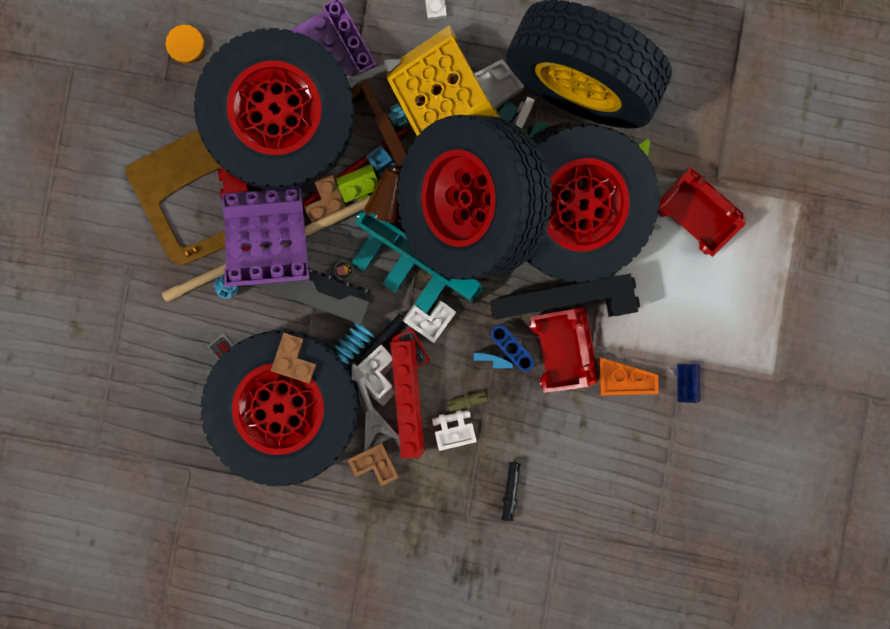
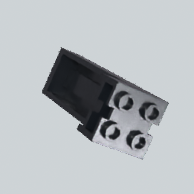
M631 273L489 301L493 320L605 299L608 317L636 313L638 308H640L638 296L635 297L634 292L636 281L634 277H631Z

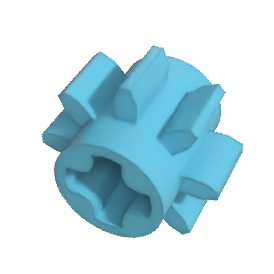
M399 104L391 106L392 112L388 113V116L393 126L398 125L400 129L408 126V118L403 108Z
M223 275L220 279H216L214 287H216L215 292H217L219 297L228 299L232 298L233 294L237 295L239 287H225Z

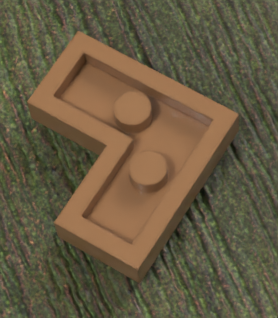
M332 174L315 181L321 199L304 205L311 223L346 208Z
M283 333L271 371L310 383L316 364L298 358L304 339Z
M383 442L347 459L355 477L373 469L381 486L399 478Z

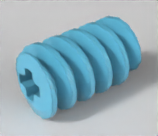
M356 322L354 324L357 329L349 328L351 335L344 334L346 341L339 339L338 341L341 346L333 345L337 355L347 365L350 364L347 358L355 359L353 352L356 354L360 353L358 347L365 348L363 341L370 343L369 336L375 337L362 324Z

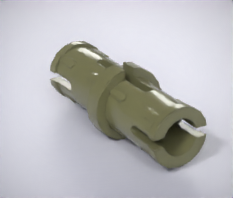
M485 390L449 399L450 412L466 407L469 409L473 405L487 403Z

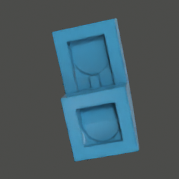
M381 145L366 155V158L380 177H382L386 168H391V166L397 167Z
M473 352L474 361H492V368H513V364L500 357Z

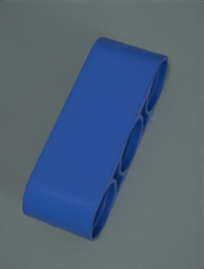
M498 325L491 329L490 337L519 370L526 372L533 368L534 360L504 326ZM498 328L504 331V337L499 340L494 337V331ZM509 343H514L517 346V350L513 354L507 351ZM523 357H527L530 362L526 368H522L519 363Z

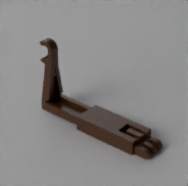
M366 80L351 89L353 101L356 103L363 100L366 95L376 115L374 119L397 166L401 168L407 153L386 112H383L372 87Z

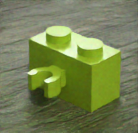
M372 165L336 178L345 203L358 198V201H361L371 196L370 193L374 191L378 184V179Z

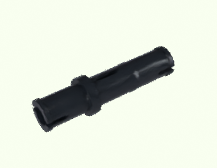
M398 313L375 340H371V344L360 356L365 360L381 344L385 346L405 324L402 321L404 318Z
M509 462L505 497L502 499L504 506L501 520L514 521L515 504L518 502L516 495L521 463Z

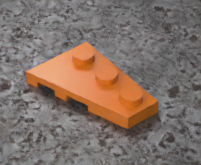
M599 357L601 396L659 394L657 374Z

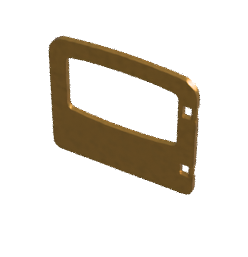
M198 130L138 159L125 168V174L165 253L172 262L181 265L199 260L226 247L225 230L198 243L181 247L160 207V203L176 191L221 168L207 151Z

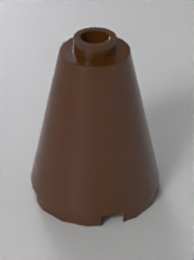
M395 166L386 168L365 205L364 213L369 216L373 213L376 215L375 219L384 222L396 223L398 220L401 223L400 220L402 219L399 216L397 198L401 168Z

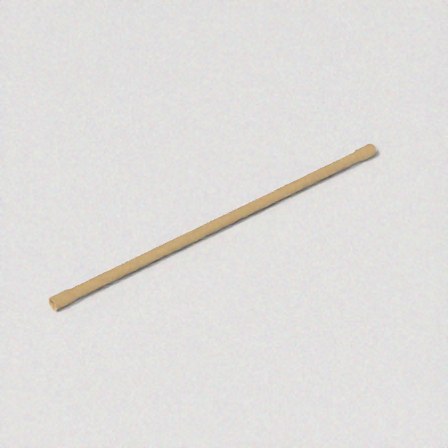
M370 196L305 226V237L364 210ZM265 245L262 248L269 249L271 246ZM226 264L181 285H176L163 291L162 296L164 300L169 302L190 290L224 275Z

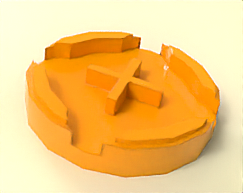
M183 24L176 26L170 30L166 37L165 45L167 52L177 62L184 64L193 63L203 54L202 52L205 48L204 38L191 25Z

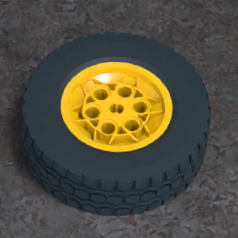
M543 0L532 4L525 12L506 53V62L510 70L524 85L528 86L533 92H536L537 95L576 116L616 128L636 129L647 125L652 120L672 76V67L666 55L663 54L664 52L639 30H635L628 23H624L622 20L614 16L612 17L601 10L598 11L590 6H583L579 3H570L564 0Z

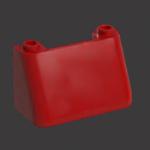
M688 167L659 199L660 204L657 213L661 217L671 216L698 240L699 250L705 255L709 254L711 257L746 225L745 214L691 167Z
M585 308L530 317V329L540 337L546 371L540 377V386L543 388L544 393L589 387L598 382L596 360Z

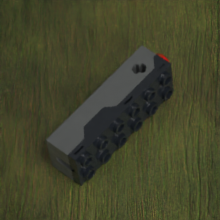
M309 267L308 280L253 284L363 325L374 299L369 289L361 286L358 289L352 288V283L340 279V282H336L335 277L325 273L319 276L317 275L318 271Z

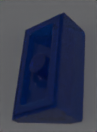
M677 364V402H700V364Z

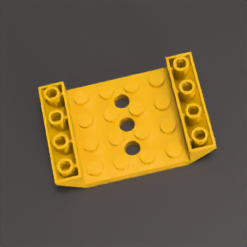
M450 25L401 57V63L391 72L386 71L387 80L417 136L422 134L421 131L433 122L448 116L484 115L500 118L458 45L459 41ZM453 75H458L459 77L456 84H450V78ZM441 86V93L439 95H434L433 91L435 87ZM424 96L425 103L422 106H418V99Z

